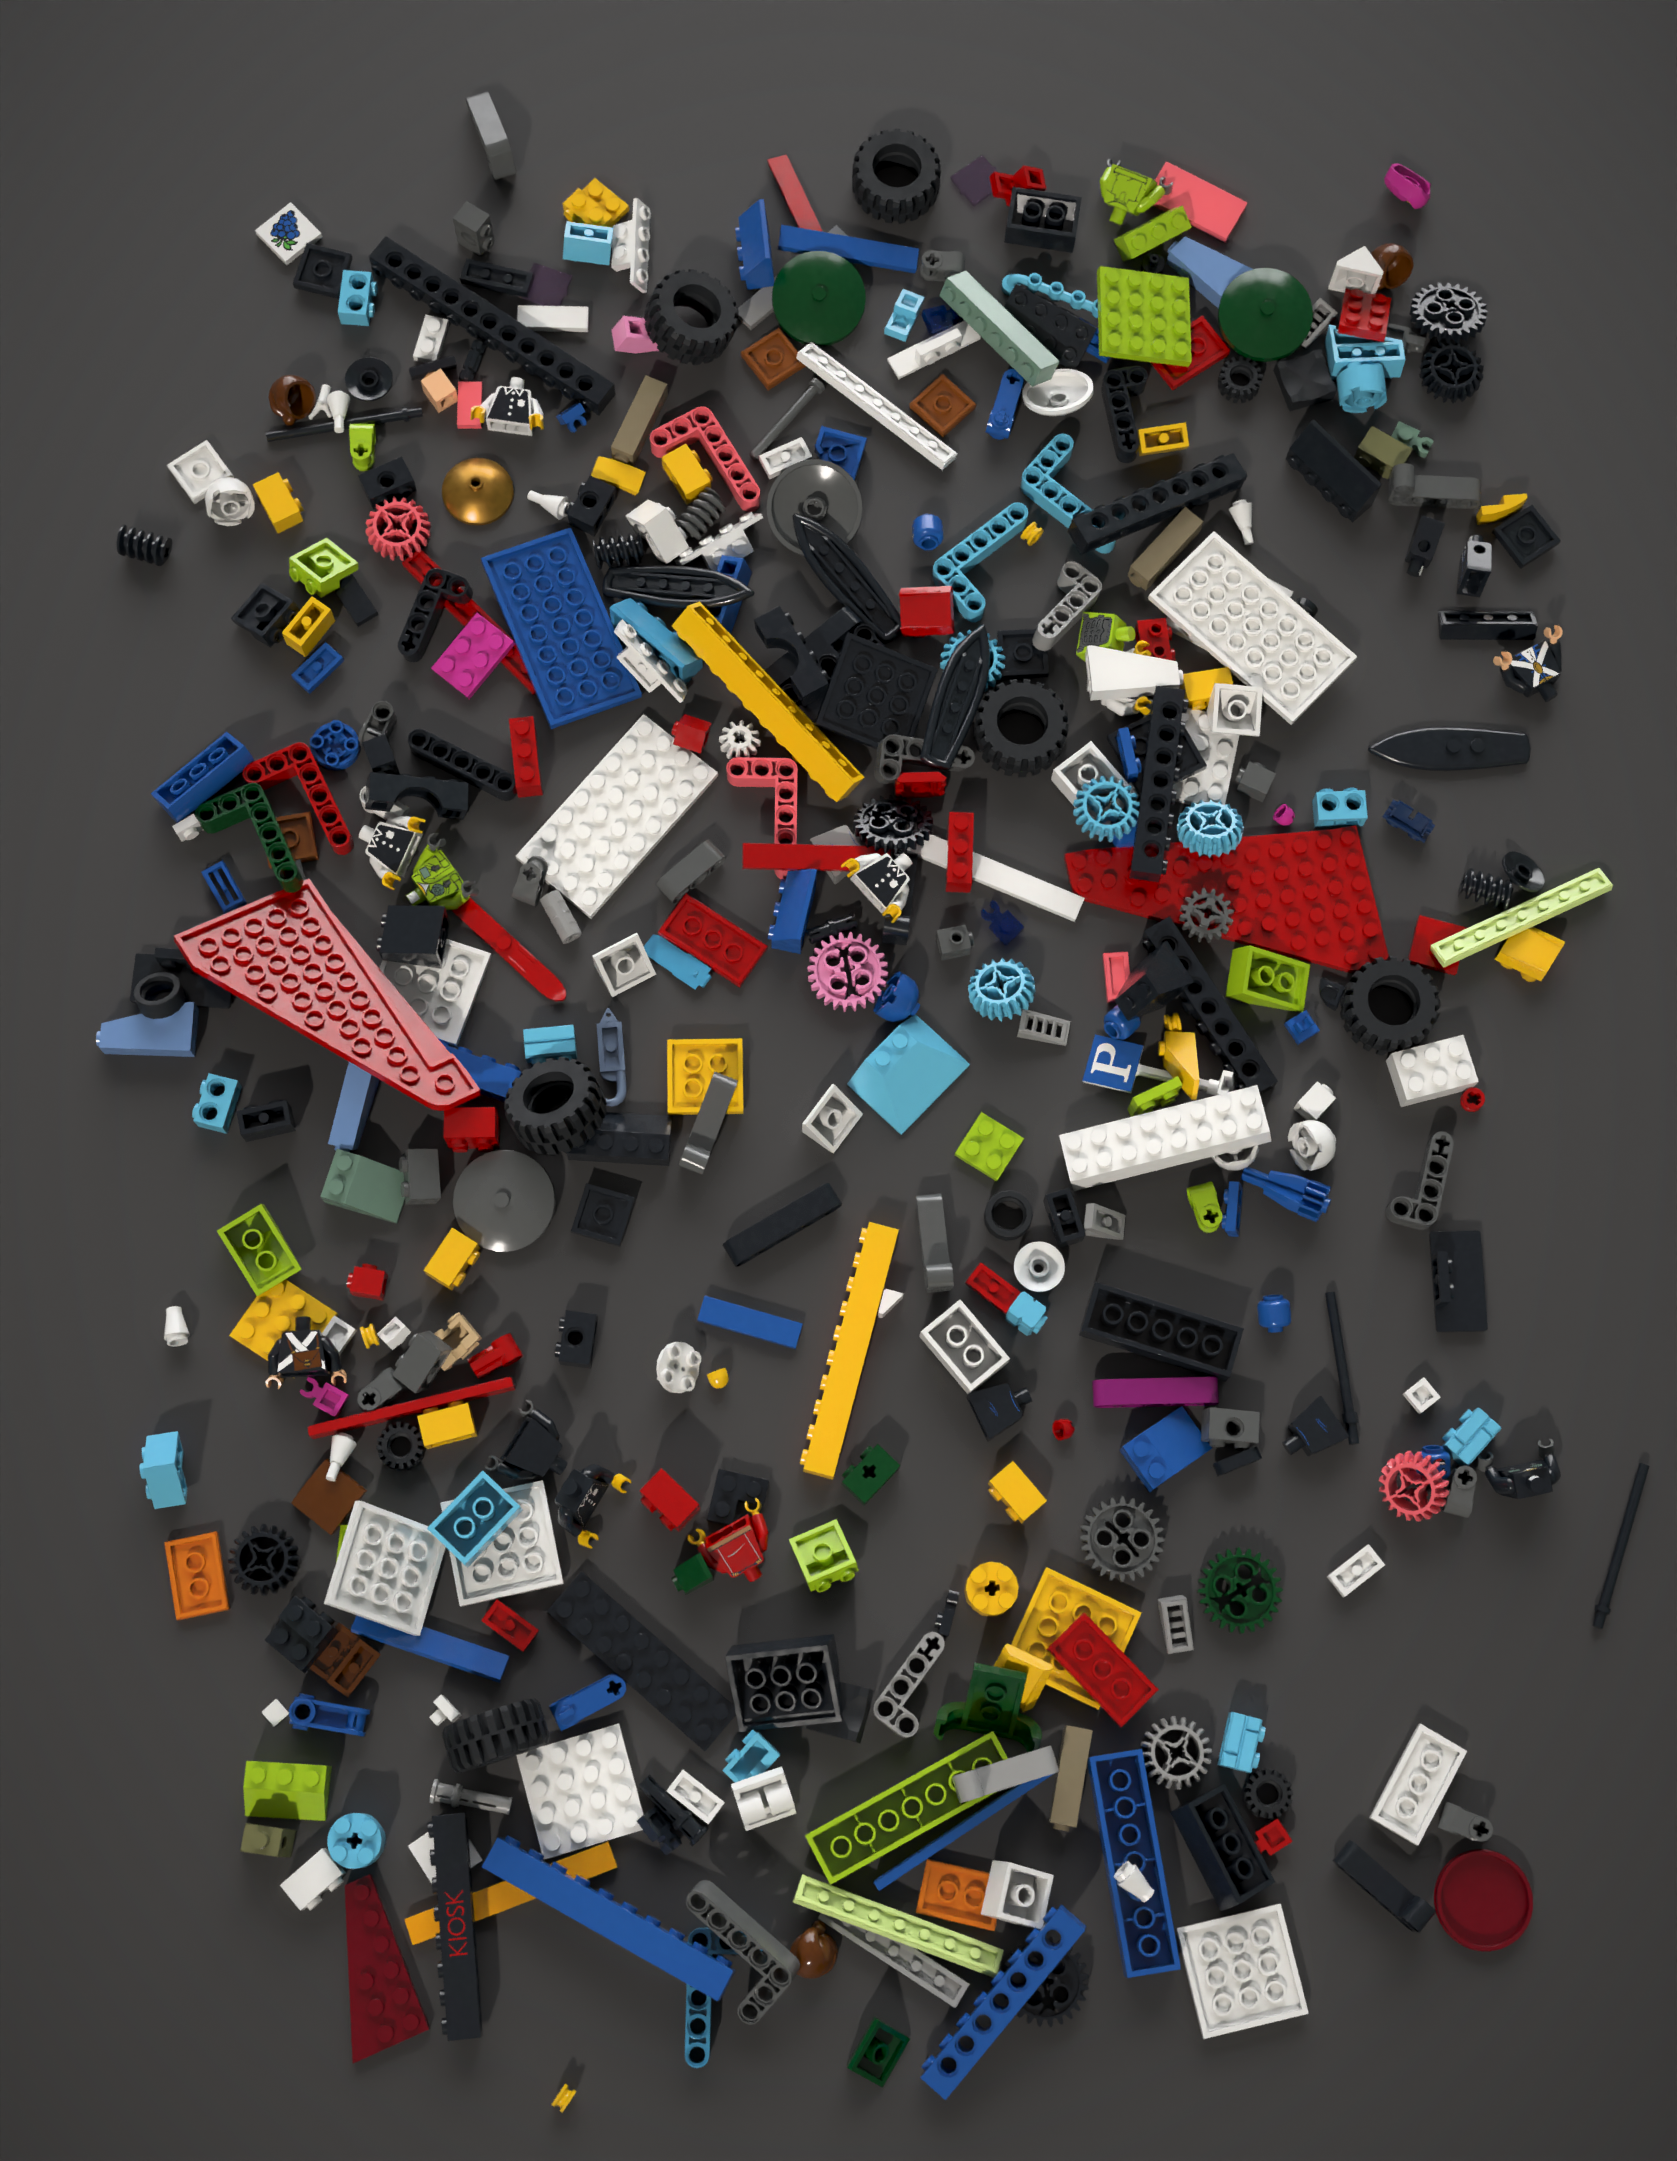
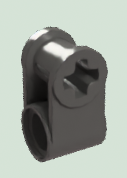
M929 250L922 256L920 275L927 281H946L947 277L965 271V255L959 251Z
M378 701L373 705L366 722L360 730L358 742L362 743L383 734L389 740L397 721L396 713L389 702ZM384 711L390 712L387 718H378L380 713Z
M532 856L528 859L527 863L521 866L512 892L513 899L534 907L538 905L548 871V864L544 858Z
M392 1367L381 1372L374 1381L359 1392L357 1401L363 1412L385 1407L408 1388L392 1375L394 1373ZM368 1396L374 1398L375 1404L372 1406L369 1403L366 1404L365 1398Z
M1461 1466L1451 1470V1474L1448 1477L1449 1485L1446 1486V1489L1450 1492L1447 1497H1444L1446 1504L1441 1507V1511L1468 1518L1473 1507L1477 1474L1473 1468ZM1463 1474V1477L1467 1478V1481L1462 1483V1480L1458 1478V1475Z
M1445 1803L1438 1825L1439 1829L1481 1842L1487 1841L1492 1836L1493 1827L1488 1819L1452 1803ZM1481 1822V1828L1484 1829V1833H1478L1476 1836L1477 1831L1473 1829L1474 1824L1479 1825Z

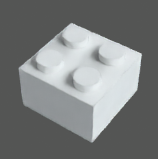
M992 1860L981 1915L1024 1927L1041 1929L1044 1924L1043 1918L1046 1915L1054 1875L1010 1862Z

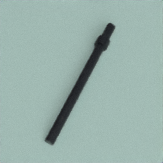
M1327 1292L1325 1297L1344 1410L1342 1420L1350 1436L1348 1437L1349 1445L1359 1444L1356 1426L1359 1422L1357 1412H1354L1336 1294L1335 1292Z

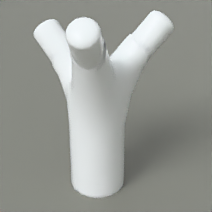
M322 385L316 406L308 416L310 420L320 410H324L329 418L332 417L326 399L331 391L329 385Z

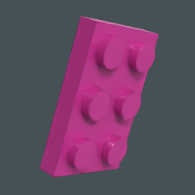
M476 613L431 669L470 700L512 649L515 642L479 613Z

